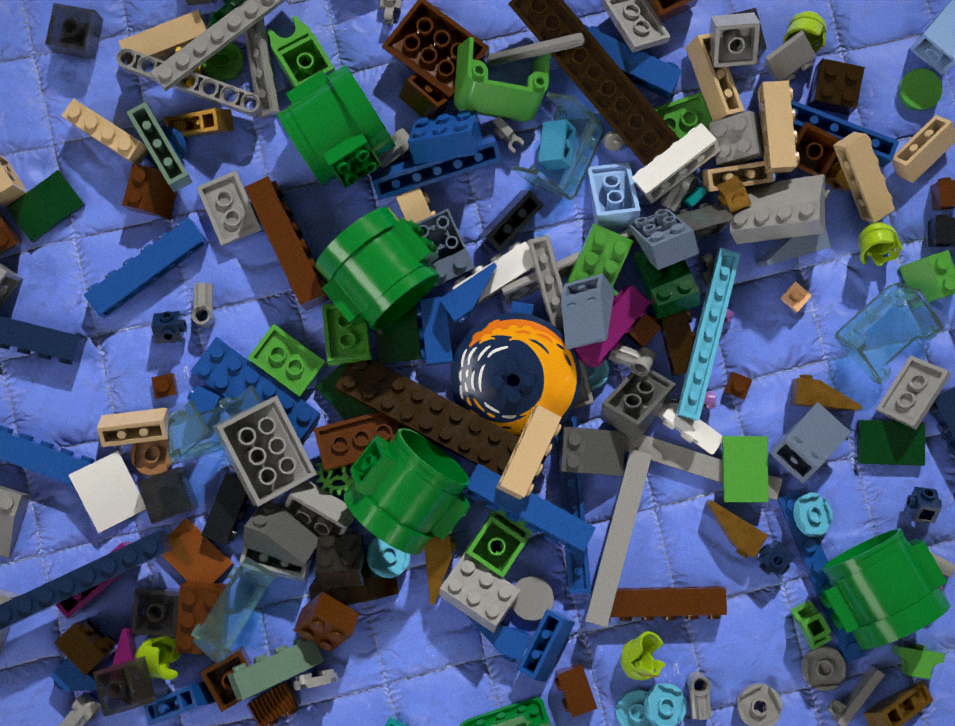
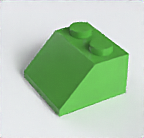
M949 250L899 267L912 307L955 294V266Z

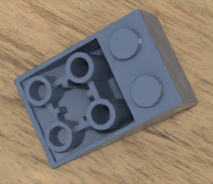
M449 209L417 222L424 231L422 236L428 240L430 239L438 248L435 252L439 257L431 263L432 268L440 275L435 288L475 269Z
M669 209L658 210L651 216L638 218L635 222L628 224L649 262L657 270L699 254L694 230Z
M603 274L564 284L561 306L567 350L607 340L615 290Z
M817 402L771 447L770 454L801 483H804L820 468L851 431Z

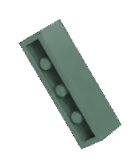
M144 102L127 111L126 113L172 191L175 193L193 183L147 103Z
M299 637L294 639V644L289 647L284 644L273 649L274 654L267 656L264 653L253 658L254 663L246 666V663H242L233 667V672L227 676L236 699L244 700L323 663L324 660L318 645L311 640Z

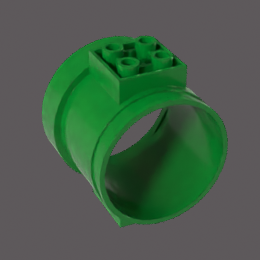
M345 64L327 76L322 70L287 92L286 95L292 104L288 105L283 111L277 112V116L287 134L322 186H326L328 182L337 178L344 188L356 183L360 178L375 171L376 168L382 165L378 157L396 147L384 124Z
M389 207L378 208L347 227L325 248L316 262V269L328 282L322 289L350 323L361 325L366 320L373 331L386 327L404 315L431 291L440 278L438 272L431 266V263L439 257L435 252L438 250L436 245L430 239L428 240L422 236L424 231L416 222L414 223L412 220L407 221L404 218L399 220Z
M400 428L390 442L378 435L373 438L350 468L353 482L344 493V501L347 507L365 528L388 545L412 555L420 554L434 535L444 540L454 530L460 518L467 514L470 507L463 492V489L469 485L470 480L462 467L435 443L419 433L406 428Z
M901 528L893 529L870 538L839 554L821 567L823 573L828 577L829 583L819 587L821 594L818 595L827 609H831L833 612L830 614L834 625L839 630L843 629L846 633L852 632L860 648L864 650L880 647L906 637L937 620L951 607L940 587L948 582L923 540L919 539L906 540Z

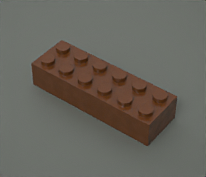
M269 176L245 186L244 188L299 304L307 311L330 300L322 289L326 282L323 278H319L318 274L321 273L316 269L314 259L309 258L312 252L305 240L300 239V236L303 235L296 221L294 219L291 220L290 217L294 215L286 201H282L281 198L285 196L276 180L272 182Z

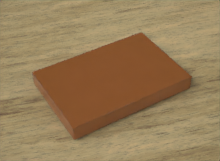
M186 517L167 536L173 551L162 556L187 581L215 583L234 562L211 539L201 536L202 530Z

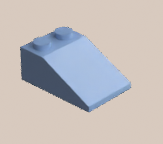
M630 163L587 167L595 224L610 231L629 229L628 224L640 218L641 212L635 184L632 179Z

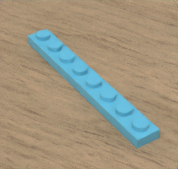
M724 248L717 250L676 415L694 421H699L741 255Z

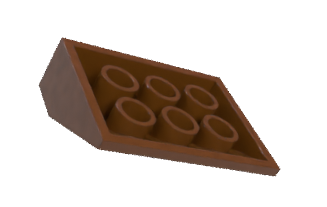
M417 0L382 45L385 51L449 98L455 92L458 46L469 37H474L473 59L484 62L489 55L488 45L427 0Z

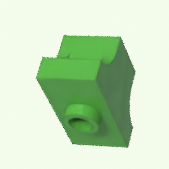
M808 599L789 609L811 650L832 640L828 624L811 600Z
M912 643V647L893 644L892 653L900 657L902 662L901 672L908 676L931 679L933 667L939 663H944L945 654L928 650L926 645Z

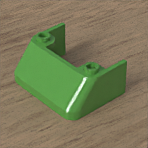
M469 37L460 44L457 50L454 92L456 108L460 111H477L479 115L496 118L500 116L502 119L519 122L532 120L536 116L548 88L551 53L541 55L533 61L532 74L527 79L526 87L488 80V68L485 63L473 59L474 37Z

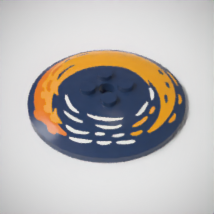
M506 313L484 320L471 329L463 338L453 357L450 381L456 404L520 437L533 408L537 405L562 417L559 424L562 425L567 420L579 397L581 371L574 348L566 349L565 336L558 328L537 316L524 313ZM510 374L518 375L520 378L518 385L513 386L508 382Z

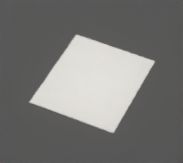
M118 451L69 474L98 533L148 509Z

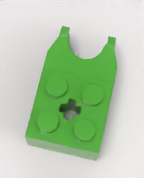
M296 15L292 17L295 26V32L292 36L281 38L271 29L266 30L271 42L273 55L293 88L322 70L326 76L335 71L334 66L314 33Z
M492 510L464 553L503 578L528 541L532 531L525 528V523L519 520L514 522L505 517L506 513L498 510L496 512ZM497 541L500 550L493 552L490 545Z

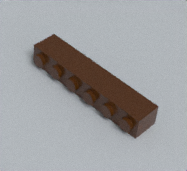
M723 586L617 588L610 617H619V621H632V617H641V620L650 621L654 620V616H663V620H676V616H685V619L695 620L699 619L700 615H707V619H721V615H727L726 588Z

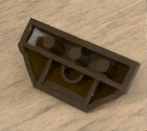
M366 555L326 562L309 587L311 600L321 592H324L344 605L372 601L399 594L396 577L383 578L375 574L368 565Z

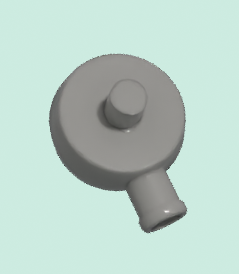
M615 131L608 132L603 138V144L609 151H617L622 145H626Z

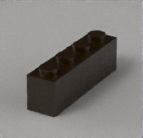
M689 310L658 319L660 322L659 326L662 327L660 331L672 377L687 372L696 334L694 331L691 332L689 323H692V318Z

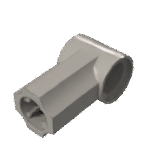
M404 128L396 131L391 136L396 147L378 157L382 164L380 166L382 169L389 167L401 156L405 157L411 153L408 145L410 135Z
M693 174L687 176L664 194L659 205L676 214L687 194L694 190L698 177Z
M209 283L194 284V309L191 316L193 321L203 328L211 327L216 319L214 314V285ZM208 312L207 319L200 321L201 313Z
M619 344L611 351L609 360L630 367L634 374L641 377L648 375L656 358L655 353L649 348L642 347L637 350L623 344Z
M692 672L687 677L691 718L706 720L711 718L709 693L711 684L701 672ZM702 679L703 685L700 688H694V683Z
M83 692L73 703L72 710L59 726H84L98 713L102 705L87 692Z

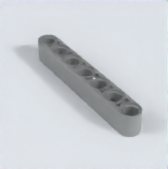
M129 48L121 49L116 57L118 64L125 71L154 82L157 81L150 72H145V67L148 64H154V70L164 62ZM132 56V63L125 65V59ZM193 71L171 87L248 116H258L263 109L262 102L254 93ZM188 79H195L192 87H186ZM209 86H215L216 90L213 94H206V89ZM235 93L236 99L232 102H227L228 94ZM249 101H257L254 109H247Z

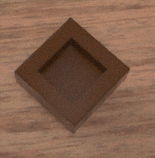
M730 372L723 392L745 400L752 379L735 372Z
M174 373L151 377L155 399L178 395Z

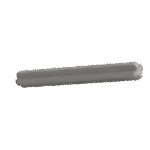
M576 33L488 55L486 60L488 65L493 67L583 45L585 39L582 33Z

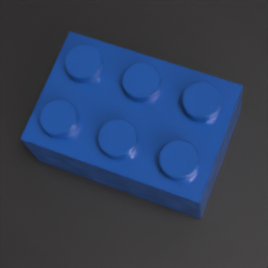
M465 110L454 115L442 114L437 118L428 119L425 117L415 121L408 139L414 164L477 155L483 135L477 111L470 112Z

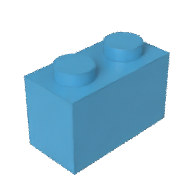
M567 119L543 122L538 162L548 171L571 168L576 128Z

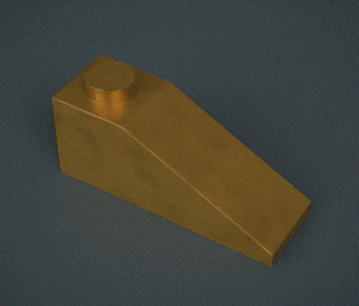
M212 108L164 118L165 126H171L179 130L184 138L234 131L231 109Z
M799 375V378L792 379L790 405L813 407L819 402L827 409L862 410V405L821 380L813 379L812 375Z
M707 500L705 504L730 544L737 548L735 552L746 559L748 556L755 558L768 535L714 501Z
M450 534L444 540L434 535L424 548L431 605L436 603L439 589L442 586L452 558V552L456 551L455 538H450Z
M924 680L877 702L863 714L869 726H902L934 700Z

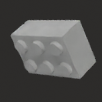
M464 553L439 589V596L493 633L520 593L519 588L466 553Z

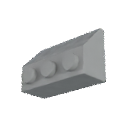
M308 480L293 488L284 506L321 535L323 540L320 545L334 553L355 519V516L351 513L345 502Z

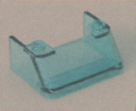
M548 92L546 96L558 106L554 113V121L567 119L576 128L571 168L548 171L541 164H533L529 169L513 166L512 170L531 185L563 199L572 200L576 197L603 139L605 127L574 96Z
M253 385L249 386L235 398H223L218 402L219 406L213 410L199 413L194 402L189 401L184 407L171 413V418L168 420V457L171 463L175 465L223 450L212 426L261 403L262 401Z
M247 556L239 567L234 565L227 576L230 579L229 583L202 625L198 623L192 631L191 636L194 637L192 643L211 660L221 664L230 655L231 646L262 595L278 575Z

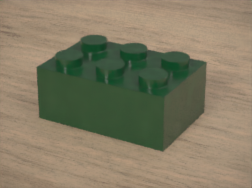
M643 250L634 253V268L658 319L700 305V290L685 260L657 270L649 262Z

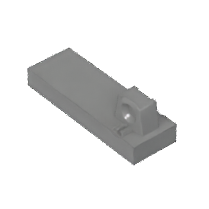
M870 666L843 703L835 698L830 702L826 709L833 715L831 719L840 726H847L885 674Z

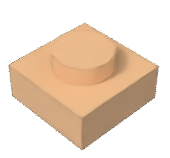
M795 281L780 299L793 311L798 312L812 295Z

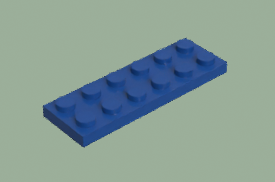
M218 337L213 340L190 371L243 411L277 395L300 441L321 414Z

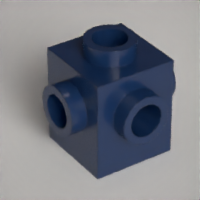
M166 311L153 315L151 329L156 344L175 343L183 340V334L187 332L186 320L182 319L180 311Z
M914 487L912 494L907 497L906 505L910 509L912 521L934 524L941 511L942 501L939 499L936 489Z
M774 540L770 545L766 544L758 552L760 555L757 557V560L761 563L759 567L767 575L771 573L778 576L788 571L790 568L789 563L795 556L780 541Z

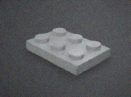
M647 0L603 1L602 6L632 53L669 42L671 36Z
M236 170L197 187L222 247L262 230Z
M910 355L876 410L916 430L951 374L948 370Z

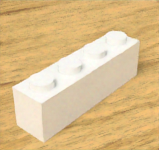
M701 123L696 128H692L679 141L674 142L661 155L656 156L647 166L639 169L632 176V179L640 192L652 204L720 152L721 149L718 141Z
M526 241L522 244L517 242L508 248L509 252L503 256L499 253L490 259L492 263L495 262L497 269L477 305L499 292L501 287L518 280L535 269ZM492 263L485 267L483 265L478 266L472 271L473 275L468 278L465 276L459 278L454 282L455 286L452 289L454 290Z

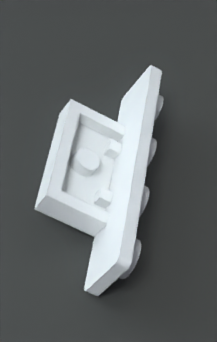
M678 403L663 405L657 416L663 420L662 423L671 430L675 428L681 433L680 437L689 443L693 441L709 454L713 455L722 443L721 434L700 419L699 421H694L676 415Z

